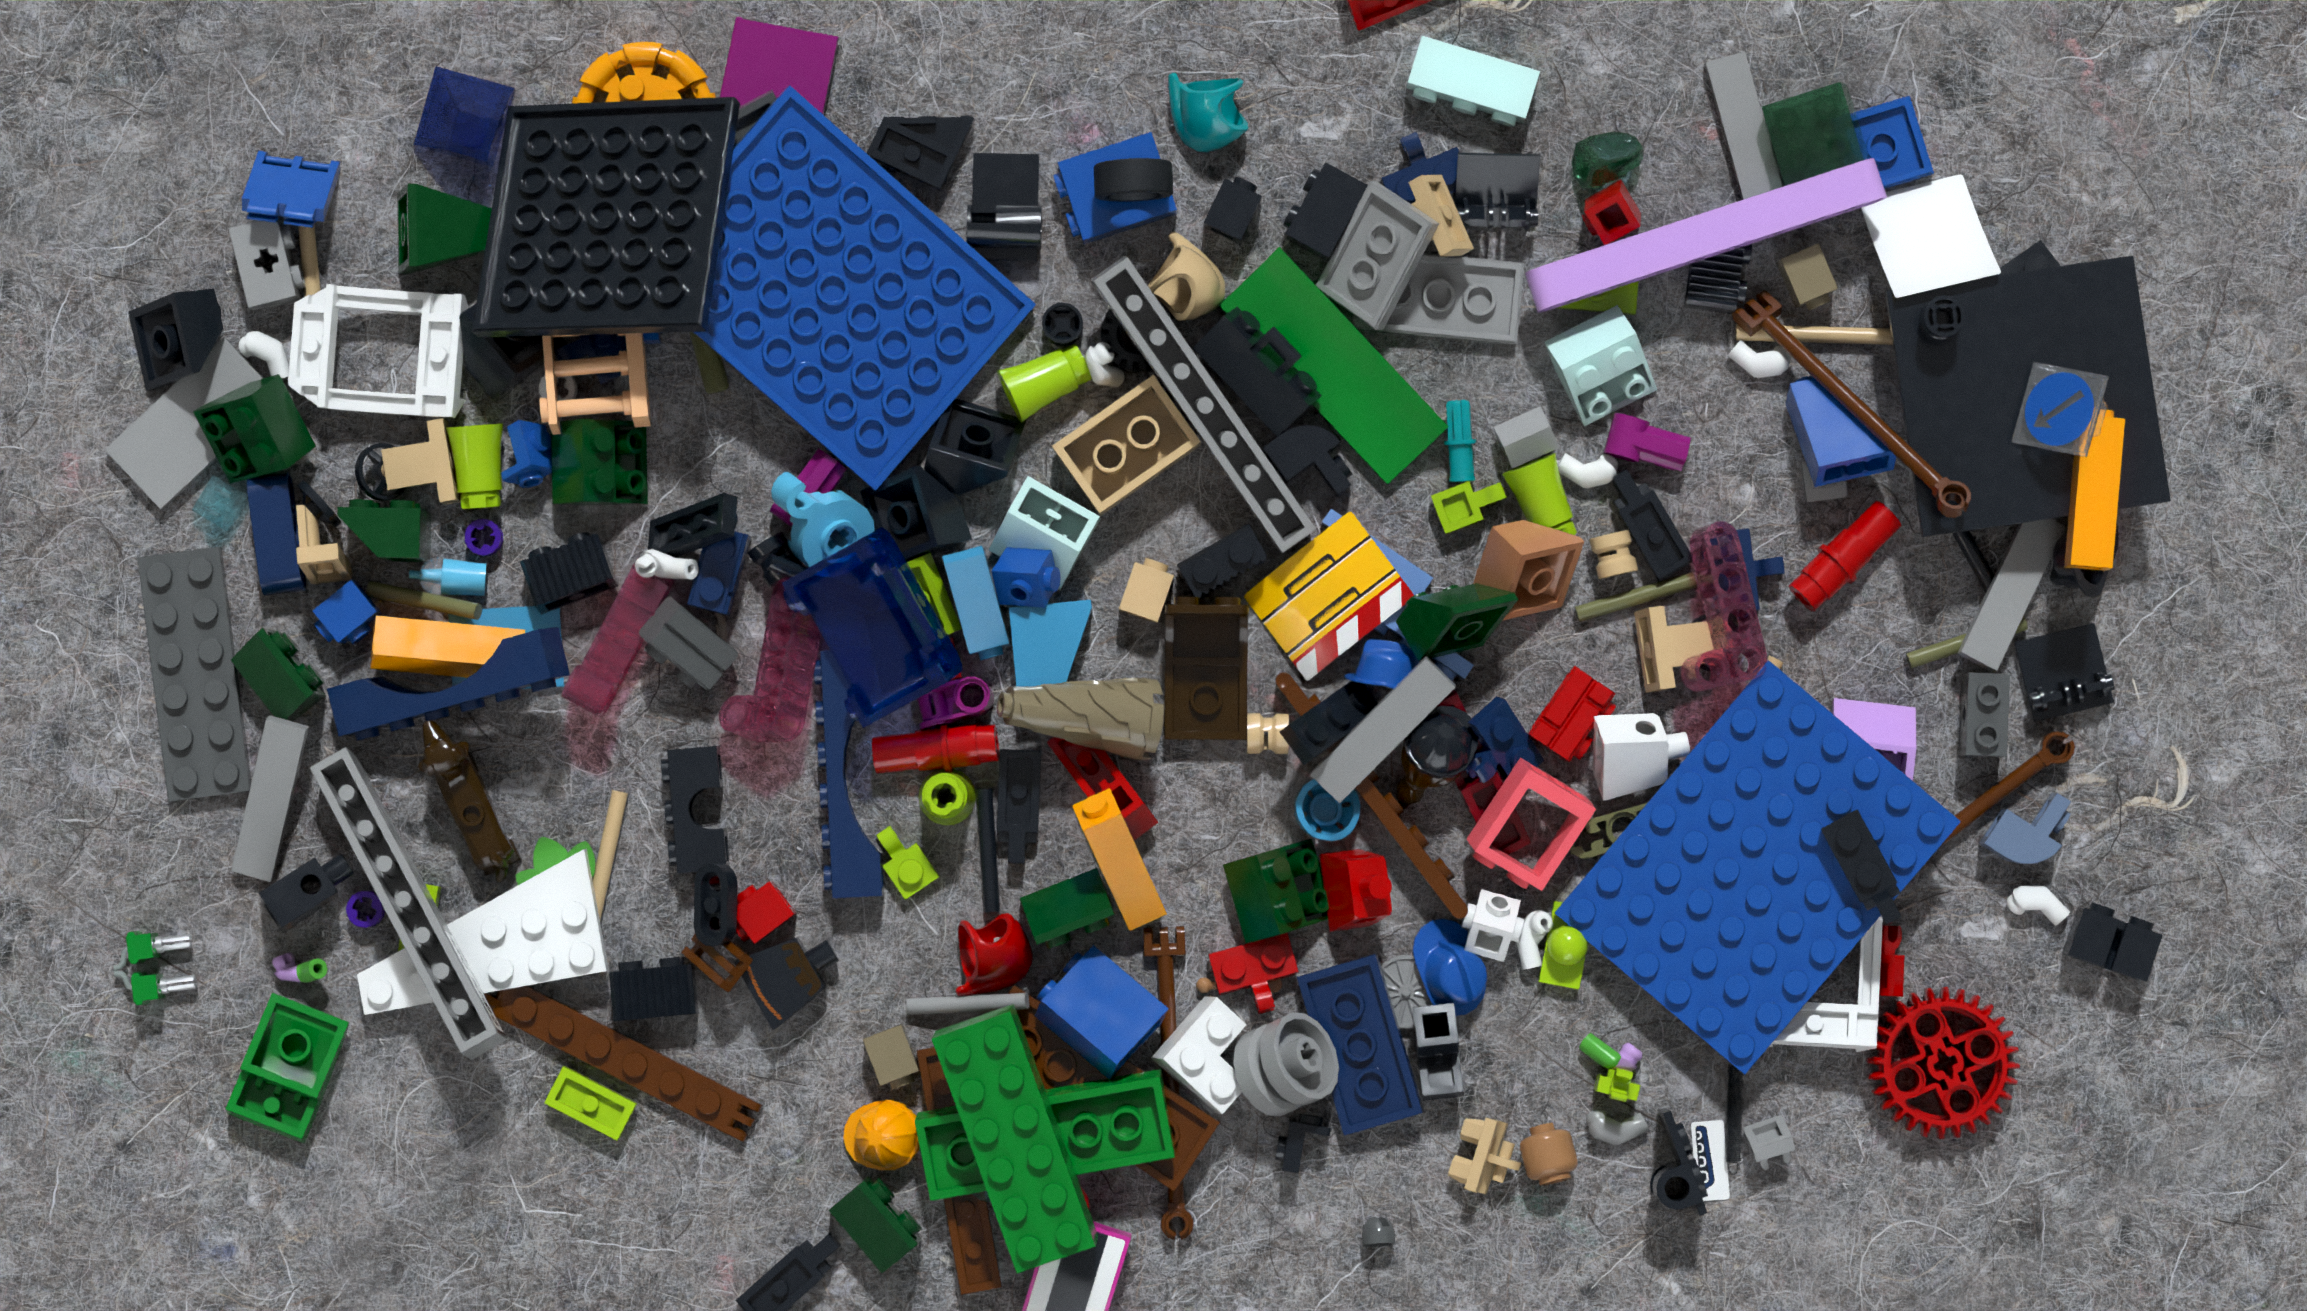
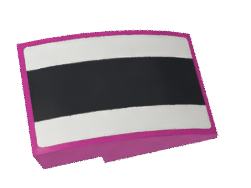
M1093 1222L1098 1234L1096 1247L1035 1267L1022 1311H1109L1132 1233Z

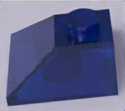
M436 66L413 145L493 167L506 124L508 106H511L515 88Z

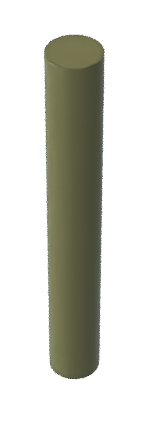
M1689 572L1575 606V613L1578 621L1582 622L1697 588L1694 573Z
M370 581L366 589L368 597L475 620H478L482 614V605L479 603Z
M2024 616L2015 634L2028 630ZM1967 633L1906 653L1909 667L1913 669L1957 654Z

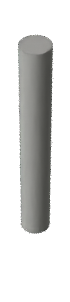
M1028 993L909 998L907 999L906 1008L908 1015L994 1011L1011 1004L1015 1005L1016 1010H1023L1029 1008Z

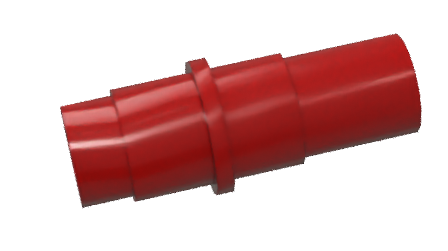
M1876 500L1828 545L1822 544L1817 549L1819 554L1800 571V575L1788 586L1792 594L1807 609L1815 612L1826 600L1829 601L1846 583L1852 584L1857 579L1856 574L1873 558L1872 555L1902 527L1899 519L1888 507Z
M942 724L940 728L915 730V733L873 737L872 756L875 772L879 774L908 770L928 771L945 769V772H953L954 768L977 766L981 765V763L999 761L1000 749L997 727L995 724L984 726L974 724L949 727V724Z

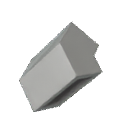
M1541 407L1494 426L1497 441L1506 461L1512 469L1559 448L1551 426Z

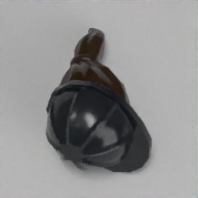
M1438 706L1404 739L1401 761L1406 776L1399 781L1396 791L1398 802L1403 809H1406L1411 804L1420 802L1425 789L1428 787L1448 785L1459 777L1471 763L1478 746V736L1468 725L1467 722L1472 718L1466 712L1456 707Z

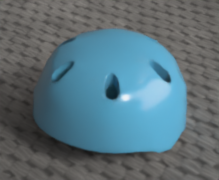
M1315 779L1302 786L1294 801V816L1298 825L1305 833L1318 840L1337 841L1347 837L1354 830L1360 815V800L1355 789L1339 803ZM1309 790L1313 795L1312 798L1307 794ZM1345 802L1350 803L1349 807L1342 808L1341 804ZM1336 822L1343 826L1342 830L1336 826ZM1318 826L1320 827V833L1316 832Z

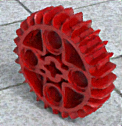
M1948 987L1941 988L1939 998H1935L1931 988H1925V1000L1921 1001L1917 994L1912 992L1909 994L1911 1003L1909 1007L1898 1000L1894 1003L1899 1012L1897 1016L1888 1012L1883 1013V1017L1889 1025L1887 1028L1878 1026L1877 1033L1882 1038L1880 1042L1877 1041V1048H1875L1878 1050L1877 1056L1866 1058V1062L1877 1065V1071L1867 1074V1079L1879 1080L1881 1084L1871 1092L1873 1095L1885 1094L1887 1096L1880 1104V1107L1883 1110L1893 1106L1896 1108L1891 1117L1894 1122H1898L1904 1116L1908 1118L1905 1124V1129L1908 1131H1912L1917 1123H1920V1134L1923 1137H1928L1931 1127H1935L1938 1139L1945 1138L1946 1128H1950L1954 1138H1960L1961 1126L1965 1125L1967 1130L1974 1134L1977 1132L1974 1122L1976 1119H1979L1985 1125H1989L1991 1121L1986 1113L1987 1111L1991 1110L1999 1114L2003 1112L1999 1104L1996 1103L1998 1098L2012 1099V1096L2003 1089L2005 1084L2017 1085L2018 1083L2016 1079L2008 1076V1070L2018 1069L2020 1064L2009 1061L2008 1055L2018 1052L2019 1049L2015 1046H2006L2005 1043L2014 1033L2011 1030L2000 1032L1999 1027L2006 1019L2004 1016H1998L1993 1019L1989 1017L1994 1010L1992 1004H1987L1980 1010L1978 1006L1981 998L1978 995H1973L1967 1003L1964 1002L1965 990L1958 989L1954 999H1951ZM1941 1011H1953L1967 1016L1977 1023L1978 1027L1970 1028L1953 1036L1947 1020ZM1929 1013L1934 1017L1936 1027L1931 1035L1923 1037L1917 1032L1916 1021L1921 1015ZM1905 1027L1916 1053L1891 1064L1894 1043ZM1983 1034L1990 1042V1050L1984 1057L1977 1058L1971 1052L1970 1046L1976 1036ZM1942 1038L1950 1044L1959 1043L1960 1052L1953 1046L1945 1045ZM1938 1051L1943 1056L1951 1057L1952 1059L1947 1064L1948 1075L1943 1070L1934 1069L1933 1064L1939 1061ZM1963 1057H1964V1059H1966L1967 1061H1969L1970 1064H1967V1065L1964 1066ZM1922 1060V1068L1915 1064V1062ZM1994 1062L1991 1083L1985 1094L1980 1098L1970 1073ZM1903 1068L1911 1069L1915 1076L1914 1085L1906 1091L1899 1090L1895 1084V1076ZM1925 1073L1930 1078L1941 1081L1943 1087L1941 1088L1940 1084L1933 1081L1926 1082ZM1963 1089L1969 1095V1105L1965 1110L1955 1112L1950 1107V1096L1956 1090ZM1932 1090L1944 1115L1923 1112L1911 1105L1907 1099L1915 1098Z

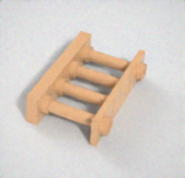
M643 333L618 334V336H626L627 350L619 351L617 356L555 361L553 338L578 335L542 336L547 398L539 399L542 423L549 422L552 435L561 434L559 417L624 412L625 416L632 415L635 428L651 426ZM621 372V376L629 375L630 390L622 391V395L558 401L556 377Z

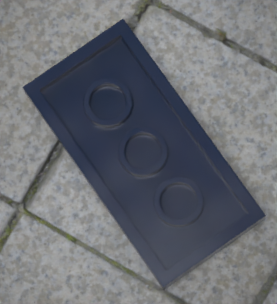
M1377 953L1298 976L1297 980L1308 1016L1318 1021L1324 1028L1336 1049L1339 1072L1337 1084L1331 1094L1344 1136L1423 1113L1424 1108Z

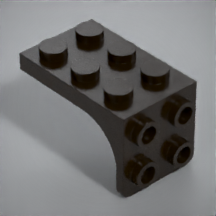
M1174 597V605H1165V740H1247L1249 605H1240L1239 597H1216L1215 605H1199V597Z

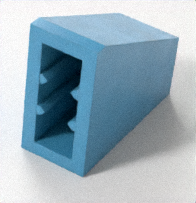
M978 546L942 556L969 654H978L980 661L1003 655L1002 647L1010 645L985 549L983 546Z
M1091 599L1046 604L1045 608L1009 607L1016 686H1037L1068 682L1092 612Z

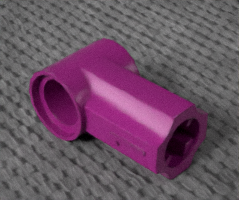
M1614 413L1603 453L1630 462L1639 463L1640 460L1669 470L1682 471L1690 447V437L1649 426L1650 422L1637 417Z
M818 448L797 478L806 485L803 492L813 493L819 491L824 494L835 489L848 469ZM774 502L769 512L792 528L793 523L790 522L791 515Z

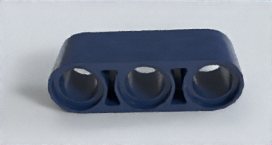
M290 473L247 479V494L257 568L263 595L269 596L306 590V576L297 564L296 548L299 547L296 501Z

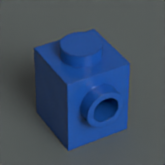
M1006 547L991 571L999 605L1045 608L1053 593L1060 586V570L1058 567H1055L1052 550Z
M350 580L313 610L319 619L314 625L328 642L335 639L340 644L350 641L352 645L362 640L372 631L369 624L375 620L376 615L380 616L382 614L358 582Z

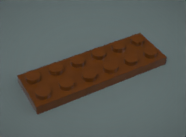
M1014 985L1008 994L1026 992ZM1029 995V1008L1016 1011L1045 1090L1107 1079L1106 1076L1035 1017L1040 1001ZM1127 1061L1113 1077L1145 1071ZM1164 1085L1175 1158L1141 1163L1135 1166L1175 1192L1221 1122Z

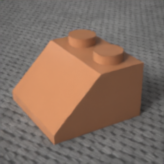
M1526 520L1492 526L1473 584L1478 583L1516 594L1519 600L1503 620L1560 608L1567 594L1584 540L1579 536Z

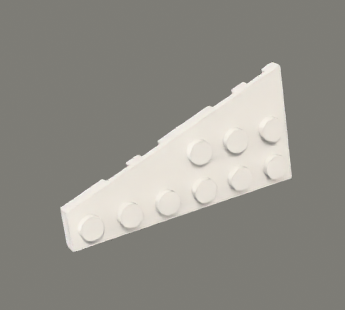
M587 848L447 924L483 993L609 970ZM405 948L357 974L364 1015L434 1003Z

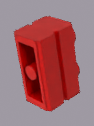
M1573 666L1527 734L1531 739L1565 762H1570L1573 756L1580 760L1593 742V739L1587 735L1594 726V716L1611 715L1616 705L1611 700L1615 693L1578 667Z

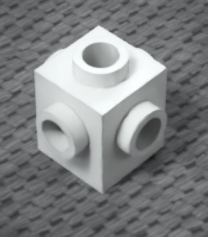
M1481 889L1477 904L1468 903V914L1463 920L1462 927L1469 929L1464 950L1504 962L1510 941L1518 943L1524 919L1517 917L1521 900Z

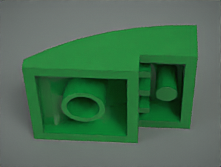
M272 993L241 1064V1073L225 1108L227 1114L305 1144L336 1065L349 1022Z

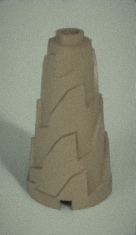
M1145 677L1070 681L1037 686H1009L1006 693L1001 692L999 695L997 714L999 717H1003L1007 725L1033 730L1032 732L1065 739L1080 746L1108 751L1121 757L1147 761L1151 758L1146 752L1155 753L1157 750L1164 719V704L1154 703L1153 694L1163 695L1158 680Z

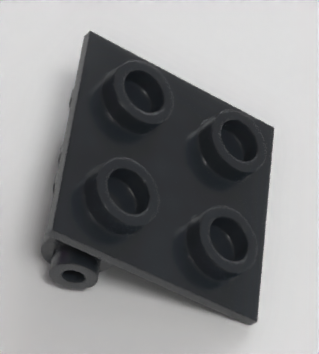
M1458 153L1455 206L1465 229H1468V226L1487 227L1488 230H1492L1493 227H1500V230H1505V227H1524L1525 230H1529L1538 226V210L1536 209L1540 154Z
M2095 623L2014 642L2034 722L2114 703L2112 690L2115 689L2111 674L2107 675Z

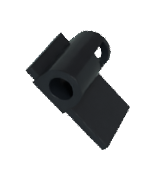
M973 153L972 205H967V243L986 260L1037 261V249H1041L1042 206H1038L1039 154Z
M1666 1108L1657 1110L1675 1161L1662 1165L1655 1170L1650 1181L1651 1192L1658 1201L1668 1208L1678 1210L1692 1206L1696 1214L1699 1216L1707 1213L1703 1198L1707 1197L1708 1193L1695 1158L1688 1160L1687 1155L1692 1154L1693 1151L1682 1122L1675 1124L1670 1110ZM1678 1176L1682 1179V1190L1679 1194L1669 1197L1665 1193V1185L1670 1178Z

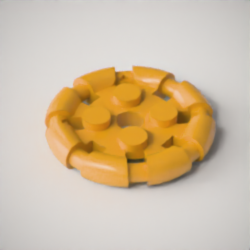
M642 41L622 45L623 49L610 55L606 52L598 57L580 78L579 82L582 85L577 97L573 96L572 103H592L597 90L608 94L605 102L682 99L679 93L691 88L695 98H716L714 92L710 93L706 84L708 77L703 69L687 54L680 50H677L675 53L664 49L662 43ZM657 63L670 68L666 80L653 75ZM631 64L635 75L625 76L620 81L616 70Z

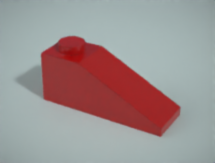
M1054 737L1046 742L1087 797L1096 795L1109 788L1111 789L1134 841L1158 823L1157 819L1105 751L1080 746L1065 739Z

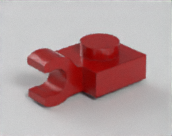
M1882 925L1879 996L1903 997L1905 955H1895V950L1899 947L1902 940L1901 926Z

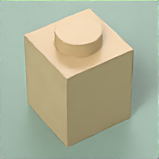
M1145 558L1143 565L1135 562L1119 606V611L1158 624L1174 579V575L1167 573L1169 566Z

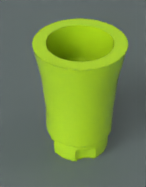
M1076 344L1068 346L1062 351L1058 348L1020 365L997 370L1004 393L1021 423L1043 407L1077 390L1078 385L1092 379L1086 361Z
M503 423L447 427L446 431L452 449L456 473L457 493H461V509L501 506V497L498 490H502L501 443Z
M1556 453L1535 459L1502 473L1527 521L1573 535L1577 533L1575 525L1571 520L1574 516L1560 478Z
M945 769L933 771L924 779L919 789V804L923 813L931 821L940 825H954L962 822L970 815L976 802V792L972 781L966 774L956 769L953 772H945ZM944 788L950 789L951 793L954 794L953 801L948 802L946 805L942 804L938 799L939 792Z

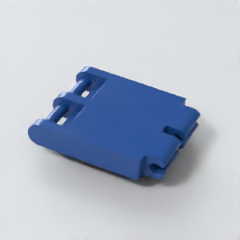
M258 151L242 196V211L249 212L247 219L276 223L278 217L283 216L286 217L284 224L313 228L317 221L324 222L340 174V161L331 160L330 164L304 161L303 156H294V159L268 156L266 151Z

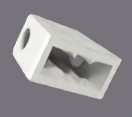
M1654 713L1594 716L1593 774L1603 801L1664 784L1668 777V760L1687 757L1690 753L1686 732L1666 735L1660 717Z

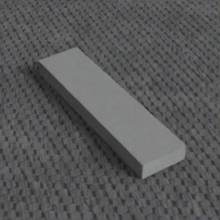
M1741 52L1705 62V69L1741 199L1744 200L1781 188V179L1746 53Z
M2052 519L2018 525L1957 652L1958 655L1992 673L1998 670L2053 555L2055 543L2061 538L2066 528L2064 525Z
M1425 656L1310 772V776L1335 800L1341 803L1456 687V684Z
M271 715L266 718L231 869L232 872L268 882L274 879L309 726Z

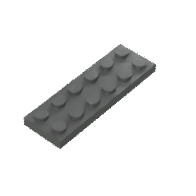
M222 547L137 557L168 802L249 792L251 774L238 672L235 665L231 662V659L235 656Z

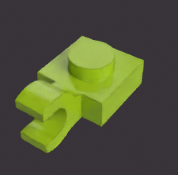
M1468 481L1431 495L1443 530L1445 534L1484 520L1480 508L1506 498L1501 482L1473 492Z
M888 826L876 835L892 858L882 867L905 900L939 878L938 873L917 842L906 849L891 826Z
M1616 1068V1070L1608 1069L1607 1076L1597 1074L1593 1090L1609 1094L1610 1099L1626 1102L1627 1099L1637 1101L1640 1085L1631 1082L1633 1077L1632 1071Z

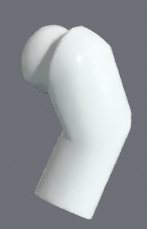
M251 331L240 339L238 346L243 356L247 358L255 356L266 361L271 376L279 374L282 381L288 379L289 363L280 341L260 331Z
M1741 340L1727 355L1756 378L1781 375L1788 369L1791 362V356L1781 346H1776L1773 351L1756 353Z
M1099 342L1095 347L1090 346L1086 351L1085 361L1093 382L1110 387L1120 386L1124 381V372L1119 367L1107 364L1114 358V353L1108 352V349L1111 348L1110 345L1105 342Z
M1564 453L1558 462L1560 474L1580 487L1592 488L1611 482L1613 480L1612 477L1616 475L1618 462L1613 456L1603 454L1597 461L1582 464L1572 456Z
M654 549L643 551L635 561L637 573L645 578L655 575L659 578L694 579L699 571L698 563L694 559L676 558Z
M2021 885L2015 888L2013 894L2007 898V906L2014 914L2021 915L2025 910H2041L2055 926L2070 913L2048 888L2041 885Z
M1535 910L1524 919L1518 943L1516 942L1522 970L1542 966L1538 944L1553 926V919L1547 912Z

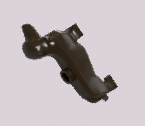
M426 721L422 725L425 758L418 764V768L429 777L435 776L441 793L467 843L477 868L484 871L485 876L496 872L495 880L501 883L506 878L509 865L522 858L513 840L508 839L501 828L489 793L478 774L479 769L472 753L469 752V744L466 741L454 744L435 721Z

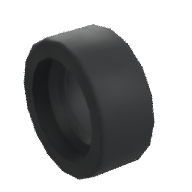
M1155 158L1116 159L1097 163L1093 167L1095 198L1099 200L1117 202L1148 201L1170 197L1173 194L1172 162Z

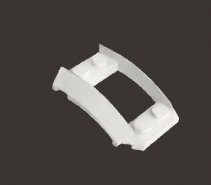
M326 284V288L314 295H307L294 303L288 386L300 395L305 396L317 405L318 408L455 418L466 401L460 398L464 347L459 315L469 308L465 295L381 290ZM339 309L421 316L415 395L332 388Z
M1882 915L1861 938L1858 1005L1807 1002L1769 1047H1773V1044L1851 1048L1856 1049V1052L1877 1048Z

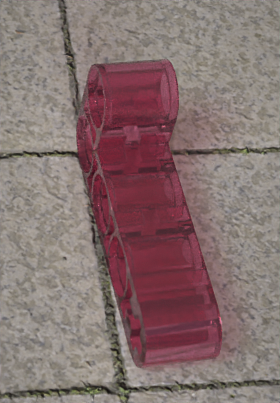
M1717 521L1696 529L1689 541L1714 650L1693 655L1682 664L1681 679L1688 689L1695 692L1707 691L1756 679L1766 671L1765 666L1764 670L1757 675L1768 662L1738 533L1731 524L1725 521ZM1716 538L1718 541V546H1712L1710 539ZM1723 559V563L1715 565L1714 561ZM1720 573H1723L1728 578L1729 588L1727 592L1718 583ZM1730 613L1734 614L1739 622L1737 632H1734L1729 627L1728 616ZM1740 653L1748 661L1746 672H1743L1738 666L1737 659ZM1702 662H1705L1711 670L1709 681H1706L1700 674Z
M634 563L582 664H578L571 673L563 689L562 698L599 717L605 715L644 642V639L639 635V630L651 616L655 615V611L667 598L675 579L660 578L655 575L649 578L642 577L637 573Z
M787 577L782 578L775 585L771 596L754 694L732 696L723 703L719 712V722L724 730L753 742H790L800 735L805 724L826 608L824 592Z

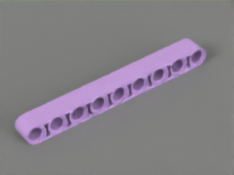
M1870 158L1537 267L1526 272L1525 276L1537 312H1545L1886 199L1887 195L1875 159Z

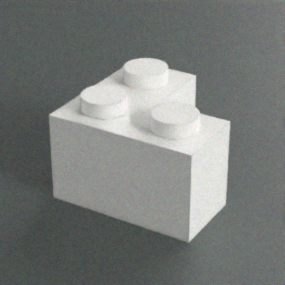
M1204 996L1151 1058L1210 1113L1223 1114L1242 1093V1090L1236 1079L1235 1069L1220 1055L1243 1030L1246 1024L1219 998Z

